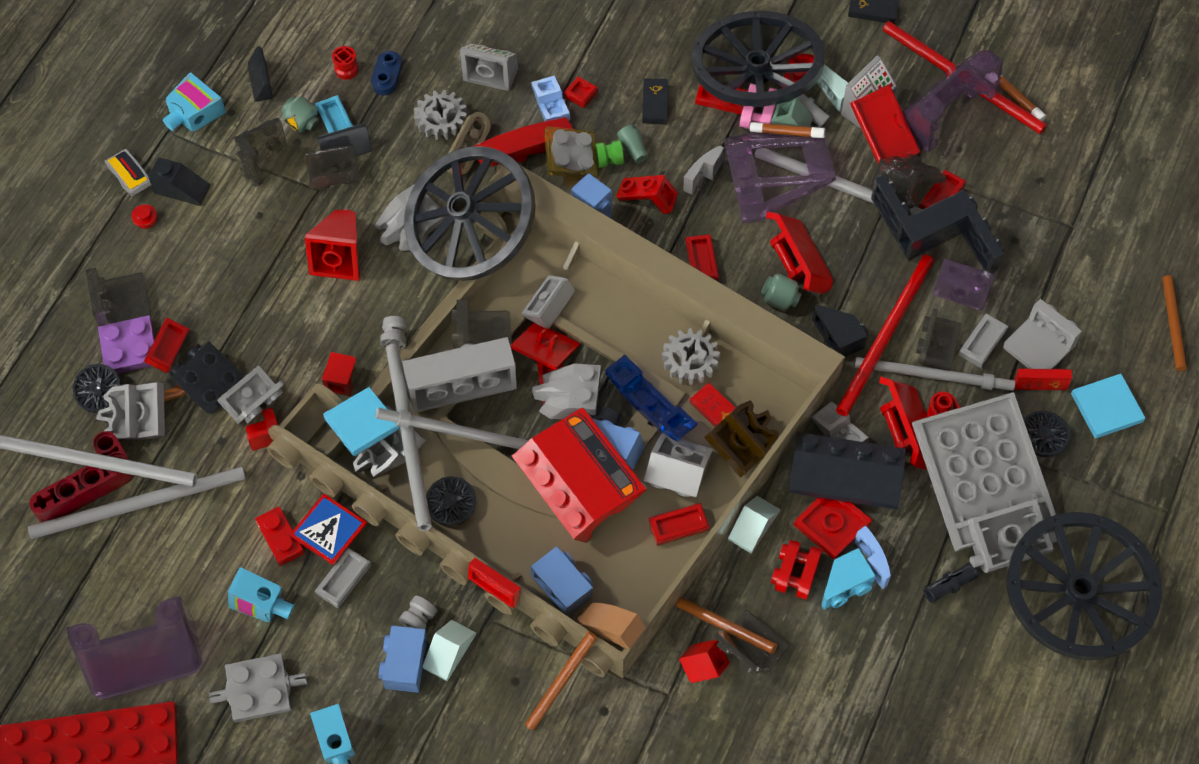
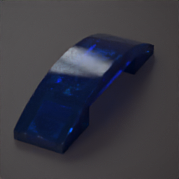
M625 354L605 370L606 375L630 404L666 436L678 442L697 426V422L680 406L676 408L643 377V371Z

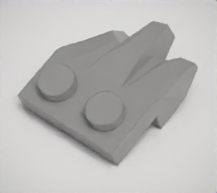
M414 185L398 194L375 224V228L379 230L386 229L380 238V243L388 246L399 241L400 251L410 250L405 236L404 215L406 204ZM426 194L419 213L439 209L440 207ZM448 216L418 223L421 244L426 242L428 234L438 228Z
M572 364L544 374V384L532 387L534 399L546 401L539 412L550 419H564L583 407L589 415H596L601 365Z
M163 383L114 386L103 395L104 400L109 402V407L99 410L96 419L109 423V427L104 431L114 433L117 439L138 440L165 436Z
M389 405L386 406L387 410L395 411ZM400 429L362 451L353 462L355 471L362 472L372 467L370 472L373 477H377L405 463ZM414 430L417 448L419 449L426 440Z

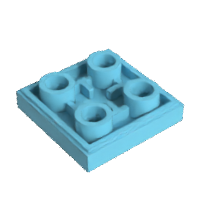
M1121 374L1074 389L1071 393L1095 439L1143 423L1145 420V416Z
M370 387L323 414L325 421L353 456L400 429L399 426L395 425V422L375 418L377 408H387Z

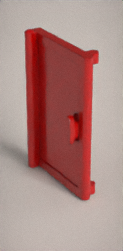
M890 84L850 103L880 171H886L887 168L921 152Z

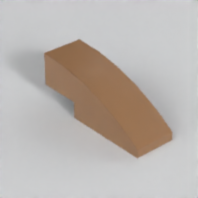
M588 603L574 620L611 646H614L616 643L627 649L632 647L646 628L638 614L604 603Z

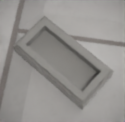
M985 314L960 349L958 355L981 368L1006 333L1008 325Z
M347 548L315 590L316 595L339 608L370 568L371 562Z

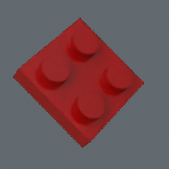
M818 497L794 521L793 526L835 560L855 541L857 532L864 526L868 528L872 520L851 502Z

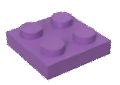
M150 315L98 327L104 365H108L118 374L151 366L143 362L155 340Z

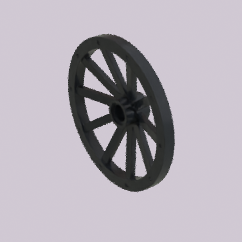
M771 11L742 12L716 21L700 34L692 51L693 72L701 86L721 100L742 106H772L793 100L803 95L815 85L824 68V47L818 34L809 25L795 17ZM753 25L754 50L749 52L732 33V29ZM760 25L781 27L782 30L766 51L761 50ZM791 31L806 41L773 57ZM723 34L742 58L711 47L709 44ZM812 49L814 55L813 63L780 64ZM705 53L736 66L704 67L703 55ZM807 72L806 75L795 83L776 74ZM742 74L727 85H723L711 77L714 75ZM770 80L784 88L764 92L763 83ZM747 81L756 84V92L735 90Z
M474 146L458 149L446 154L427 168L417 180L409 195L404 215V230L411 252L432 273L450 280H474L496 272L512 260L529 236L534 222L536 206L532 183L524 169L513 158L500 150ZM471 160H483L465 192L460 164ZM492 162H497L511 171L510 174L476 193ZM450 168H452L456 192L453 195H449L433 184ZM517 180L521 191L522 203H480ZM427 191L447 202V207L419 213ZM481 212H521L514 234L510 236L481 216ZM448 216L422 245L418 233V223ZM475 222L507 243L497 254L488 260L485 258L473 225ZM454 224L446 264L442 265L432 260L427 253ZM464 225L478 264L470 267L456 268L455 262Z
M1069 512L1054 515L1038 522L1020 539L1008 563L1006 576L1007 593L1017 619L1036 641L1066 657L1080 660H1102L1120 655L1130 650L1143 639L1153 626L1160 610L1162 598L1161 580L1150 552L1138 537L1127 528L1100 515L1085 512ZM1064 527H1086L1092 529L1080 572L1077 570L1063 529ZM1054 530L1069 576L1032 546L1038 538ZM1104 532L1122 543L1126 549L1091 575L1089 573L1100 533ZM1025 553L1062 584L1020 580V569ZM1132 555L1138 561L1145 577V581L1097 584ZM1075 586L1084 588L1086 594L1077 592ZM1022 590L1063 594V597L1033 616L1025 603ZM1147 591V604L1144 615L1140 617L1099 596V594ZM1069 604L1072 608L1066 640H1063L1049 632L1040 623ZM1093 604L1137 627L1126 637L1114 642ZM1081 607L1084 608L1104 645L1086 646L1075 644Z

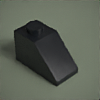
M158 157L148 176L155 194L201 206L210 188L208 182L182 163Z
M821 305L814 307L812 321L829 348L845 357L865 348L868 331L863 323H859L855 315Z

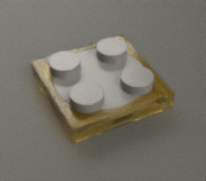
M546 127L544 131L548 175L584 178L589 173L595 178L598 176L594 131Z

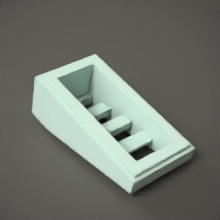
M824 64L817 84L834 107L841 112L845 88L848 82Z

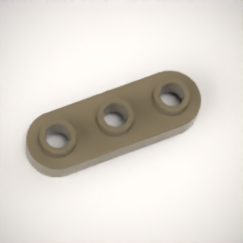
M475 112L468 116L448 153L465 148L463 143L467 147H473L484 142L491 128L489 118L481 112ZM474 160L460 164L462 175L470 170ZM450 168L447 172L453 176L452 168Z

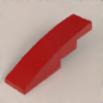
M567 117L521 127L475 146L494 148L506 153L517 163L525 162L528 155L550 152L555 131L559 129L575 131ZM492 162L490 167L497 166L499 163Z

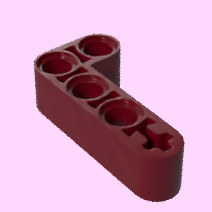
M103 431L94 437L93 447L97 454L129 460L114 433ZM112 445L110 449L104 450L105 447ZM86 466L36 492L30 498L29 506L41 523L67 516L126 485L133 479L134 475ZM94 479H99L95 484H90ZM74 492L72 496L66 497L68 493Z

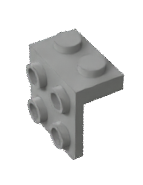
M1040 299L1034 304L1029 318L1005 341L1003 347L1029 369H1053L1076 346L1082 331L1073 321L1067 320L1052 305L1046 304Z
M258 365L217 401L237 424L243 420L249 423L263 410L260 407L263 403L269 406L283 393L280 388L285 383L280 380L275 384Z

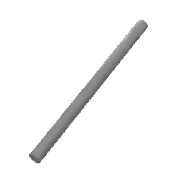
M758 146L754 157L873 203L871 199L872 189L762 146ZM906 203L910 210V216L923 210Z
M389 344L386 346V353L397 411L400 409L411 412L399 345ZM400 426L417 527L419 531H427L431 529L432 525L414 426H408L407 428Z
M0 435V449L194 487L197 482L196 473Z
M238 467L199 478L194 487L177 484L28 526L30 538L35 539L246 479L243 467Z

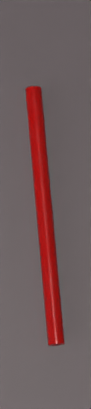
M888 21L883 27V32L1039 135L1046 129V123L892 22Z
M930 255L922 256L838 404L836 412L839 415L846 417L851 411L932 267L934 259Z

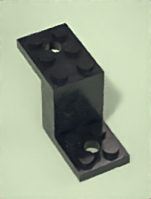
M884 174L875 178L871 199L908 261L962 234L987 276L997 272L1004 255V247L998 238L995 239L993 237L988 220L980 216L975 199L971 195L968 196L965 190L910 216L907 204L901 202L897 196L898 192L895 184L891 180L888 181Z

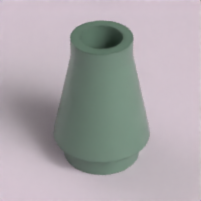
M628 125L617 133L622 147L634 159L635 163H640L648 158L640 129L634 125Z

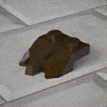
M751 400L736 407L704 437L740 478L768 453L778 439V431L766 427L772 419L769 411L766 410L755 414L753 412L754 404Z

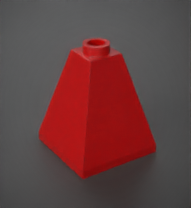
M349 209L334 210L305 235L309 275L359 281L360 268L356 212Z

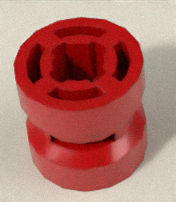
M349 46L336 48L332 53L335 74L344 80L354 78L359 71L354 49Z

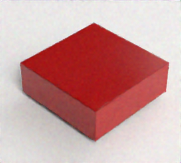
M578 76L565 90L564 98L585 108L598 93V87Z

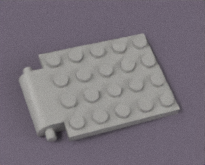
M1014 392L912 423L953 548L956 552L973 547L975 556L970 557V563L974 568L980 566L985 573L1008 566L1010 557L1023 535L1038 522L1056 515ZM1054 531L1038 538L1032 546L1043 555L1051 553L1054 549L1052 543L1057 542ZM1025 553L1022 561L1032 558Z

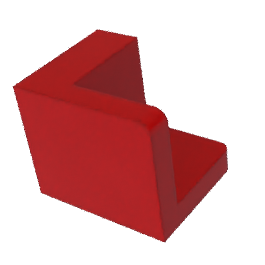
M331 352L322 377L323 385L335 394L351 397L353 391L351 376L356 364V358Z
M273 408L262 410L264 421L245 427L252 451L268 447L273 441L268 433V429L272 425L278 426Z
M719 639L693 644L679 658L691 683L717 678L730 664Z

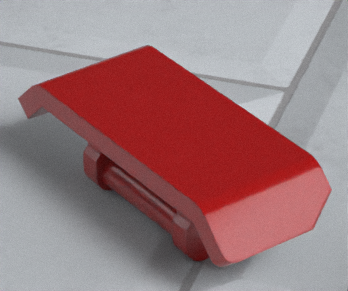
M767 212L766 218L775 220L782 231L771 239L770 245L778 254L788 273V278L797 282L805 275L804 290L820 294L828 292L832 288L833 278L802 221L782 214ZM786 241L799 263L797 268L784 246Z
M880 376L879 383L889 386L894 399L880 407L893 437L894 447L905 448L906 452L913 449L910 465L927 470L912 425L914 421L927 418L917 390L914 386ZM897 410L907 433V439L904 438L895 415Z

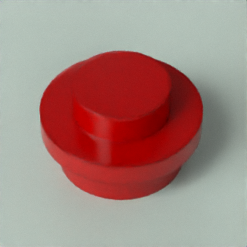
M143 204L133 210L131 218L136 226L148 229L155 224L157 212L153 206Z

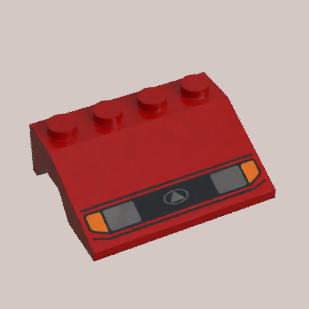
M583 407L531 438L512 455L513 459L572 538L584 543L591 539L592 531L607 517L626 509L647 490Z

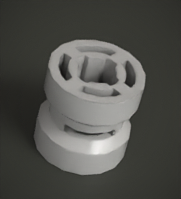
M398 316L384 318L382 324L384 333L380 338V346L386 349L387 345L394 343L399 345V350L405 349L407 342L405 334L408 332L409 322Z
M414 596L410 602V608L408 611H404L398 620L404 627L426 629V622L433 619L437 609L426 599Z

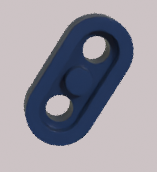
M385 51L377 59L371 82L374 92L379 95H389L396 89L402 70V60L397 52Z

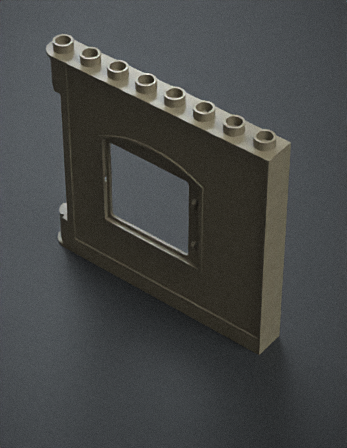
M498 164L497 173L488 182L486 187L510 174L511 171L505 166ZM521 166L532 183L536 204L534 222L524 245L511 261L496 272L479 279L459 281L406 343L405 349L400 350L401 361L457 349L465 344H479L508 337L509 340L526 320L521 313L547 276L567 278L574 287L575 292L552 325L653 387L651 394L624 427L636 429L640 432L645 448L633 471L647 490L626 509L607 517L592 531L591 539L584 543L572 538L516 462L483 441L414 427V430L426 440L418 449L426 494L431 485L437 480L454 476L462 478L471 485L475 491L477 501L474 513L469 520L461 525L451 527L440 525L430 517L431 529L419 531L406 462L377 477L372 476L370 472L372 467L362 472H356L353 462L359 454L356 456L351 454L325 421L323 415L343 401L327 387L318 383L310 389L279 426L272 425L268 429V433L273 441L267 447V451L277 462L286 468L292 469L299 462L313 471L309 479L326 495L335 497L341 490L356 500L352 504V508L362 519L371 525L378 526L384 519L398 528L399 531L395 534L396 538L411 552L422 555L428 548L443 558L440 563L441 569L459 584L466 585L469 582L468 566L475 557L521 587L520 601L514 608H511L489 592H486L484 596L491 605L506 615H512L515 609L518 608L534 619L530 624L533 632L553 646H557L564 639L577 648L589 630L574 620L588 603L609 604L638 614L646 628L630 649L616 643L614 646H611L597 636L596 641L581 661V665L599 677H604L610 670L623 679L676 607L678 599L684 596L732 530L744 505L756 497L796 442L797 432L804 431L812 420V416L817 413L840 380L845 356ZM517 180L480 203H522L521 191ZM481 212V216L510 236L514 234L521 212ZM475 222L478 227L485 230L486 235L494 239L484 251L485 258L488 260L497 254L507 243ZM689 328L692 329L693 334H697L699 330H702V337L704 338L707 335H711V343L717 342V351L720 352L718 368L713 370L712 377L709 378L704 375L703 383H700L698 379H694L693 385L689 384V379H685L681 384L679 383V376L671 378L670 370H664V361H662L664 343H669V336L672 335L677 338L679 330L684 334H688ZM388 364L370 385V389L385 407L389 405L397 412ZM708 383L718 390L735 408L751 400L754 404L753 412L755 414L768 410L772 419L766 427L778 431V439L768 453L741 478L704 438L714 426L689 403L690 398ZM409 399L411 415L455 424L447 418V415L456 403L413 413ZM657 414L658 416H660V418L652 427L651 424L654 422L655 416ZM662 433L713 449L697 497H683L677 494L676 491L667 488L658 489L644 481L651 452ZM695 504H702L710 527L709 531L662 545H656L648 522L650 517ZM556 546L562 553L564 551L568 552L575 562L574 566L580 573L585 572L593 583L592 597L568 616L559 610L530 576L531 566Z

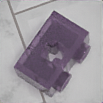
M944 258L933 295L982 311L994 274Z

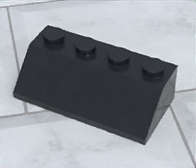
M797 432L788 493L898 510L906 449Z

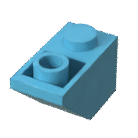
M859 548L834 560L821 605L824 610L831 606L838 608L848 601L847 598L856 594L857 596H862L872 589L875 574Z

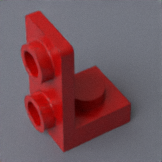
M665 175L630 177L623 179L616 198L619 201L651 199L662 214H670L679 193Z

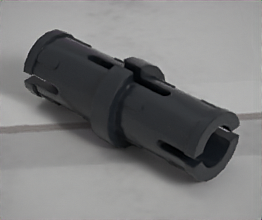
M968 562L953 572L948 571L944 573L941 579L924 587L925 597L930 603H935L949 593H957L960 591V587L979 578L978 569Z

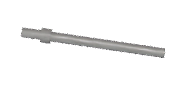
M856 357L855 367L859 368L865 358ZM881 360L878 361L874 370L977 385L981 386V389L986 390L997 388L1014 391L1015 380L995 378L993 374L983 373L982 376Z
M377 408L375 418L395 422L396 426L405 428L414 426L520 449L529 441L411 415L409 411L400 409L396 412Z

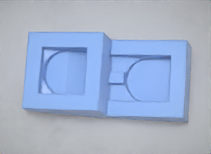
M555 76L531 82L544 121L565 117L570 121V113L562 98V91Z
M864 526L857 532L854 543L868 557L867 563L875 574L874 580L884 589L887 587L891 576L887 559L874 535Z

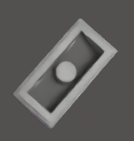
M548 275L521 314L534 323L549 329L574 294L575 289L567 278Z

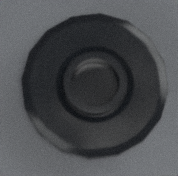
M89 365L82 369L75 377L72 386L73 397L83 409L97 413L99 410L109 407V402L104 400L103 395L112 387L122 385L118 373L108 365Z
M1046 410L1035 411L1023 419L1035 455L1054 457L1062 453L1067 447L1070 439L1069 427L1064 419L1056 413Z
M454 476L441 478L431 485L426 494L430 517L440 525L450 527L461 525L469 520L475 511L477 503L475 491L462 478Z

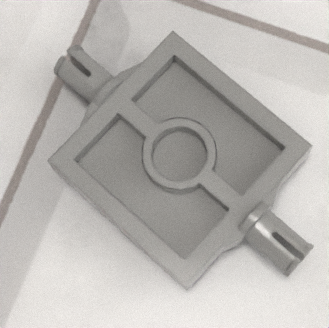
M281 653L225 665L226 689L209 692V700L211 704L228 701L235 723L291 711L289 698L291 687L308 684L305 672L289 676L285 670Z

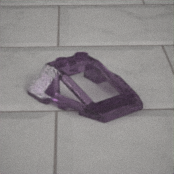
M752 132L723 139L743 224L766 219L767 212L775 213L776 210L785 205L788 207L794 204L795 200L807 193L812 194L836 180L825 137L816 138ZM802 147L809 175L758 177L752 149ZM802 185L766 202L763 200L761 187Z

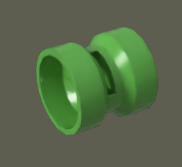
M621 140L612 141L608 145L603 142L595 144L599 168L607 167L609 163L616 166L624 165Z

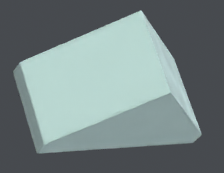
M756 496L744 505L728 540L752 554L780 513V509Z
M453 620L449 621L434 634L423 669L448 681L476 636V632Z

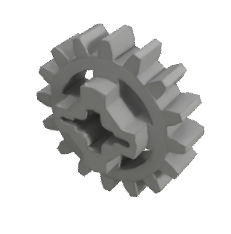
M435 90L431 97L427 94L424 95L425 101H417L418 107L414 108V119L420 133L425 131L427 138L433 134L435 135V140H438L442 135L447 140L450 133L454 136L458 135L457 129H461L467 118V107L463 105L461 97L456 99L454 92L447 95L446 90H443L442 94L438 95Z
M691 328L688 329V334H684L679 330L677 338L670 335L669 343H664L662 361H664V370H670L671 378L679 376V383L681 384L685 379H689L690 385H693L694 379H698L700 383H703L704 375L711 378L713 370L718 368L720 352L717 351V342L711 343V335H707L705 338L702 337V330H699L697 334H693Z

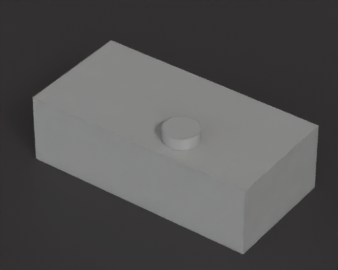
M508 337L479 344H465L457 349L402 361L413 413L517 389L516 367Z

